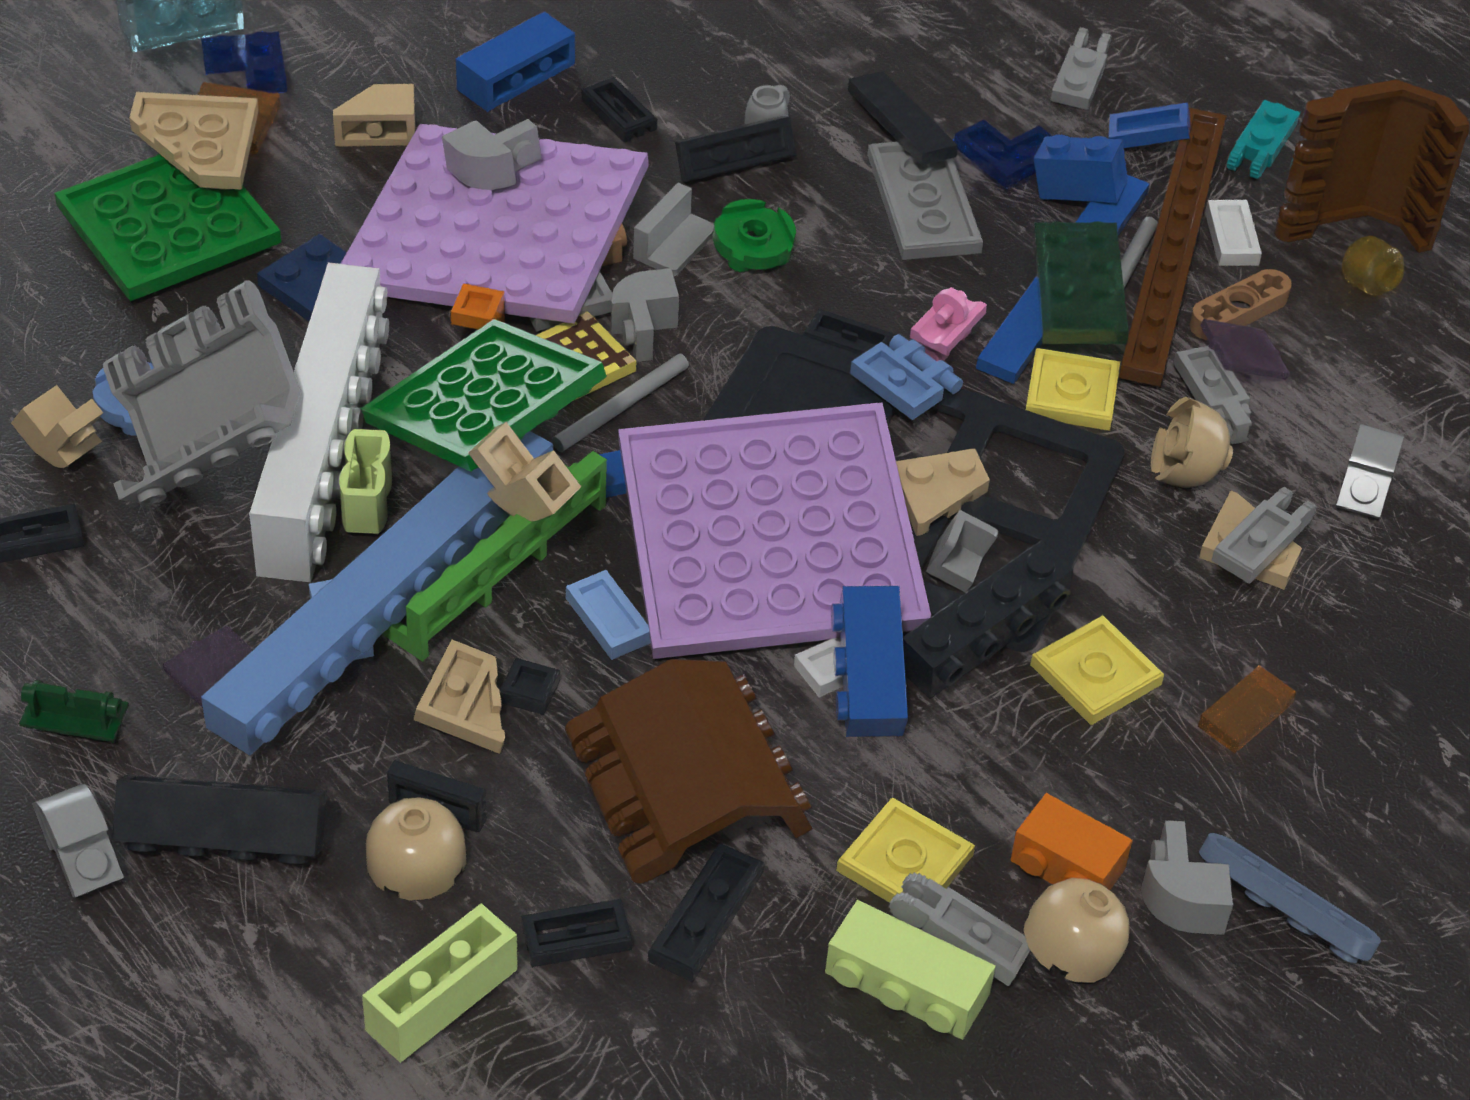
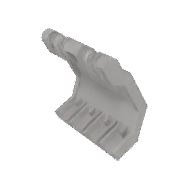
M245 281L217 298V307L220 309L219 312L225 326L223 330H221L215 314L205 305L162 328L157 333L148 336L145 343L147 344L148 353L154 367L152 370L142 350L133 345L125 349L124 352H120L104 361L103 369L111 392L128 411L147 464L143 467L145 475L141 482L119 480L113 483L119 500L140 503V506H151L160 503L166 499L168 491L176 487H185L197 483L203 478V472L213 467H222L239 459L238 453L249 447H260L276 439L275 433L291 425L301 391L277 325L268 316L261 294L251 281Z

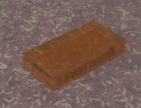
M1259 665L1201 714L1198 727L1235 754L1293 704L1296 691Z

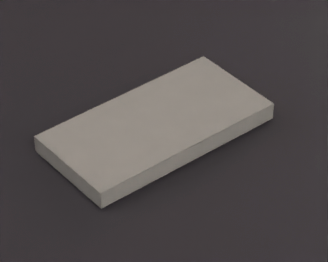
M899 142L868 145V158L902 260L982 253L983 240L953 158L922 166Z

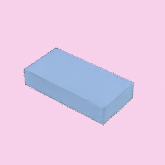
M607 570L566 586L567 601L611 660L650 644L648 624Z

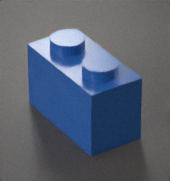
M1066 135L1045 136L1034 157L1040 199L1117 203L1128 181L1122 139H1107L1102 136L1092 138H1074Z

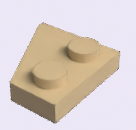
M975 448L896 461L909 520L916 536L928 532L930 523L943 514L949 518L961 510V506L964 503L974 501L988 492L990 479Z

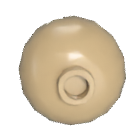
M1189 397L1179 399L1166 414L1173 417L1168 430L1160 427L1155 437L1151 454V471L1154 473L1160 472V475L1155 478L1172 486L1182 488L1197 487L1206 484L1220 470L1223 471L1228 467L1232 459L1233 448L1230 446V434L1227 423L1216 410Z
M418 797L405 798L392 803L373 820L367 834L366 857L368 873L377 887L383 891L384 886L390 890L397 891L399 898L430 899L442 894L455 884L454 878L460 873L461 869L462 871L464 870L466 865L465 836L462 826L451 811L433 800Z
M1070 878L1049 886L1029 910V917L1024 924V935L1028 948L1037 960L1049 970L1054 964L1059 969L1067 971L1065 979L1074 982L1093 983L1107 977L1123 956L1128 945L1130 931L1125 907L1117 896L1102 884L1085 878Z

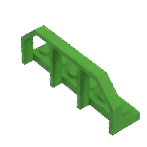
M592 451L579 463H573L570 467H567L581 485V488L553 515L537 521H529L518 514L515 516L510 515L497 527L491 536L481 539L467 556L456 565L453 564L447 567L438 580L426 590L417 592L406 605L407 626L401 622L392 624L382 635L423 662L429 656L428 641L475 601L485 608L492 603V587L529 555L542 561L547 556V540L587 506L591 505L599 511L606 506L607 459Z

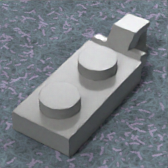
M1210 345L1175 352L1173 364L1195 399L1216 410L1226 421L1230 434V443L1236 444L1248 441L1249 427L1252 426V422L1249 419L1251 414L1249 409L1250 398L1217 346Z

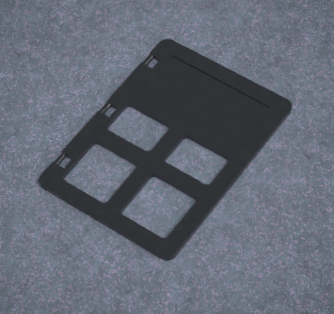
M767 326L756 333L703 421L882 402L888 425L897 408L850 374L851 362L859 357L860 354L780 327ZM944 388L942 400L930 409L957 417L963 421L947 453L975 448L979 458H981L992 435L1000 432L1081 459L1086 463L1063 514L1058 519H1051L984 495L961 506L963 512L996 528L1000 534L1032 545L1042 540L1073 569L1121 467L1125 453L1123 446L1114 439L962 388L955 394L950 393ZM958 512L949 518L943 514L930 523L929 531L923 535L916 536L911 525L921 573L947 522L953 519ZM923 581L931 617L963 595ZM1052 613L1004 647L1018 652H1027L1034 649L1038 645Z

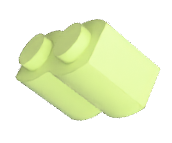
M353 429L345 441V466L339 478L342 522L346 532L379 534L387 521V496L392 487L390 440L385 430Z

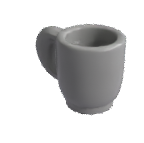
M784 85L757 87L747 103L744 125L783 115L788 116L787 106L790 95L787 87Z

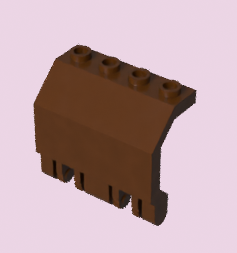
M1397 79L1335 90L1332 97L1308 101L1299 131L1301 133L1300 136L1307 140L1302 139V141L1296 143L1283 195L1287 199V203L1280 207L1274 231L1275 236L1284 242L1308 239L1313 237L1318 226L1321 224L1371 216L1400 227L1418 253L1432 250L1437 232L1441 227V219L1446 203L1450 197L1453 179L1460 164L1463 146L1469 135L1470 123L1467 117L1462 114L1451 98Z
M670 659L601 696L595 707L571 719L565 726V732L578 760L587 763L599 758L597 762L588 765L589 767L586 768L584 773L611 834L620 837L630 834L631 831H636L630 837L627 836L626 839L622 840L618 847L628 873L635 883L648 882L674 868L686 848L745 816H782L795 838L813 829L805 814V811L812 808L808 797L799 782L791 785L787 779L786 774L794 770L782 747L778 745L772 749L768 741L769 737L775 735L772 726L762 709L754 713L750 705L751 702L757 699L751 685L744 674L736 678L725 661Z

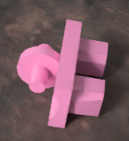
M952 287L944 289L934 297L933 306L911 328L910 338L921 343L925 347V353L934 360L945 361L950 351L960 340H964L971 333V329L986 314L987 304L981 301L973 302L968 300L966 294L961 290H956Z

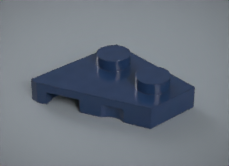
M318 234L258 272V286L310 322L327 264H341L347 252L321 234Z

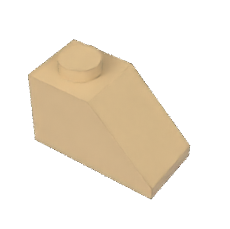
M373 84L334 109L335 146L408 145L415 133L414 84Z

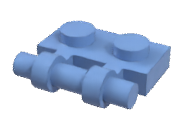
M900 334L895 335L891 339L889 347L880 342L851 362L850 374L912 420L940 402L943 398L944 388L950 393L955 394L963 385V380L953 373V368L943 360H934L925 353L923 345L916 340L908 341Z

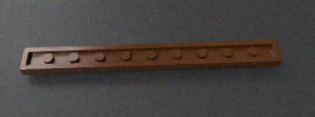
M1189 108L1190 138L1179 140L1119 373V378L1161 387L1226 120V115Z

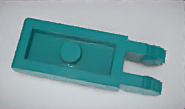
M1264 100L1237 140L1229 155L1226 167L1236 171L1244 158L1251 160L1249 175L1259 179L1266 167L1272 165L1296 128L1300 112L1289 109L1282 104Z

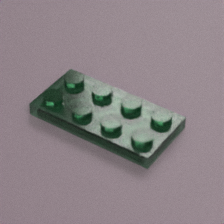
M1098 221L1091 223L1034 222V248L1042 344H1127L1129 330L1117 223Z

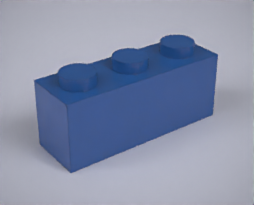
M544 11L457 57V90L488 112L574 65L575 33Z
M843 586L840 602L832 603L831 607L832 632H840L841 647H834V675L843 676V691L836 692L837 720H845L846 737L903 736L908 720L900 586Z

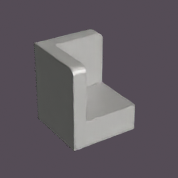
M959 510L939 538L926 572L966 593L974 582L983 556L996 540L999 531Z

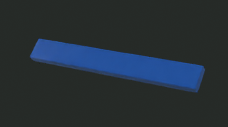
M1127 175L1128 181L1117 203L1090 201L978 356L976 369L1015 384L1034 357L1036 348L1041 347L1147 196L1150 183Z

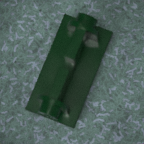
M34 680L32 684L25 683L21 691V701L28 704L21 717L19 726L114 742L128 709L129 702L122 701L120 698H114L113 692L98 693L76 689L75 693L67 691V687L44 684L42 680Z

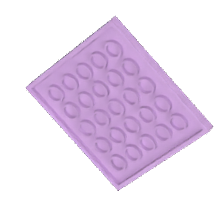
M419 124L341 264L380 268V285L387 287V297L453 306L464 283L504 291L505 314L575 324L616 233L649 166L648 154L627 149H613L591 146L589 144L539 139L541 159L516 171V184L501 189H477L462 183L447 169L442 136L456 130V128Z
M882 402L618 429L620 453L653 659L841 638L840 632H832L831 607L832 603L840 602L843 586H900L902 631H911L931 618Z

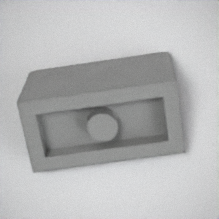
M677 183L634 227L633 259L656 269L671 268L673 276H677L713 238L714 223L691 214L692 188Z

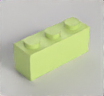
M857 900L829 942L825 973L833 976L836 981L846 987L857 988L878 998L891 1009L902 1010L925 1021L932 1029L938 1032L950 1033L963 1040L990 995L996 966Z
M482 903L362 995L365 1031L401 1063L517 971V934Z

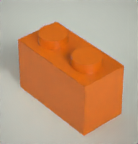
M1045 793L1017 829L1010 861L1019 865L1026 873L1038 876L1051 884H1056L1070 878H1085L1100 883L1111 890L1126 869L1133 840L1052 795Z

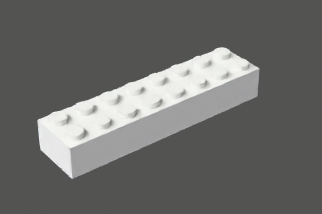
M337 263L327 264L294 370L301 391L290 426L275 433L276 439L271 443L249 513L256 576L311 583L316 564L323 565L325 561L327 540L324 536L326 531H333L335 525L336 505L334 501L335 498H340L339 478L345 466V441L353 429H362L363 414L360 408L362 404L370 402L372 394V378L370 376L371 373H378L381 360L379 345L386 344L388 340L389 319L382 318V313L385 312L387 304V287L380 285V268Z

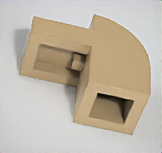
M56 385L22 408L11 424L35 453L53 466L65 468L102 442L92 425L103 412L93 399L76 409Z
M507 422L496 426L468 452L494 486L487 493L488 496L500 508L512 516L518 514L529 521H537L553 515L581 488V485L554 450L533 458Z

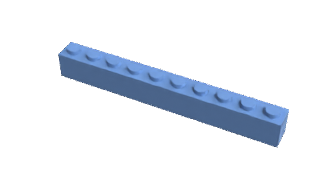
M531 431L526 433L523 439H521V442L533 458L553 451V443ZM461 467L456 468L202 695L201 700L206 728L243 752L251 755L264 742H270L297 712L305 710L313 697L329 682L336 681L357 656L369 651L383 632L392 624L399 623L406 615V605L417 592L426 590L441 577L447 567L453 564L456 565L473 550L474 546L481 539L491 536L497 527L510 516L509 513L500 508L488 496L487 493L494 486L481 469L477 468L470 472Z

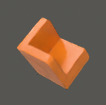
M463 283L451 310L452 325L480 329L493 319L505 323L504 291Z

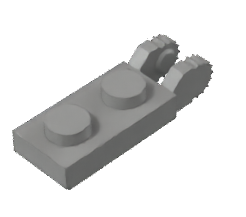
M1079 28L1074 45L1070 46L1052 89L1050 101L1088 110L1106 65L1111 34L1102 33L1097 44V51L1084 48L1089 38L1088 29Z
M1282 487L1268 501L1264 499L1216 546L1211 561L1250 584L1310 523L1315 515L1316 505L1305 501L1290 515L1284 510L1289 506L1293 493L1286 487Z
M914 872L906 876L901 886L903 891L901 894L897 893L896 896L894 895L890 901L889 908L893 914L892 916L916 928H922V931L995 965L994 977L1009 986L1030 952L1025 935L949 887L946 889L932 879H927L925 875Z

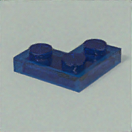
M255 32L253 34L217 35L215 37L201 38L205 75L245 71L248 95L287 92L279 32Z
M982 120L955 133L954 142L958 145V151L1007 188L1036 173L1034 157L1045 136L1052 137V135L1039 125L1010 140L987 121Z

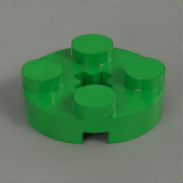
M742 199L731 202L722 209V215L715 220L713 229L714 246L728 260V266L734 271L746 272L750 269H769L785 265L790 260L796 236V227L789 214L779 207L777 212L765 208L766 202L758 199ZM748 231H753L755 235L761 237H753L748 235L747 233Z

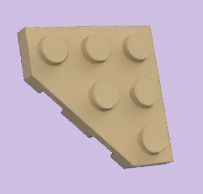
M136 92L129 117L131 130L199 187L242 189L259 111L257 98Z

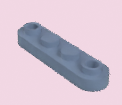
M1208 834L1199 850V854L1205 860L1204 863L1229 864L1230 878L1246 887L1245 894L1250 899L1265 907L1275 906L1288 915L1287 921L1297 930L1309 935L1318 934L1331 943V951L1340 958L1351 963H1357L1358 959L1371 960L1381 943L1380 938L1375 932L1237 842L1220 834Z

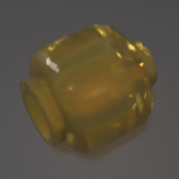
M1371 235L1361 237L1344 254L1342 263L1343 276L1348 283L1373 296L1383 295L1396 288L1401 282L1404 275L1403 255L1398 248L1380 238Z

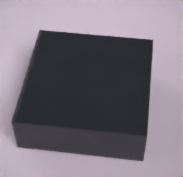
M515 658L500 688L501 703L544 715L560 682V670Z

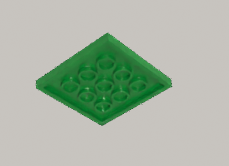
M160 154L54 193L56 206L129 301L281 243L280 229L243 185L241 190L201 188Z
M493 319L360 409L367 424L380 430H385L399 439L472 472L479 467L468 452L496 426L507 422L521 440L526 433L543 421L555 417L559 410L573 400L588 394L592 387L604 380L607 375L603 363Z

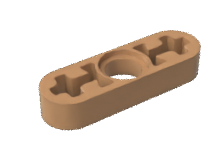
M1262 270L1197 302L1193 307L1190 330L1201 339L1218 340L1284 307L1288 301L1292 285L1290 278L1278 270ZM1241 301L1249 304L1251 307L1239 308L1231 302Z

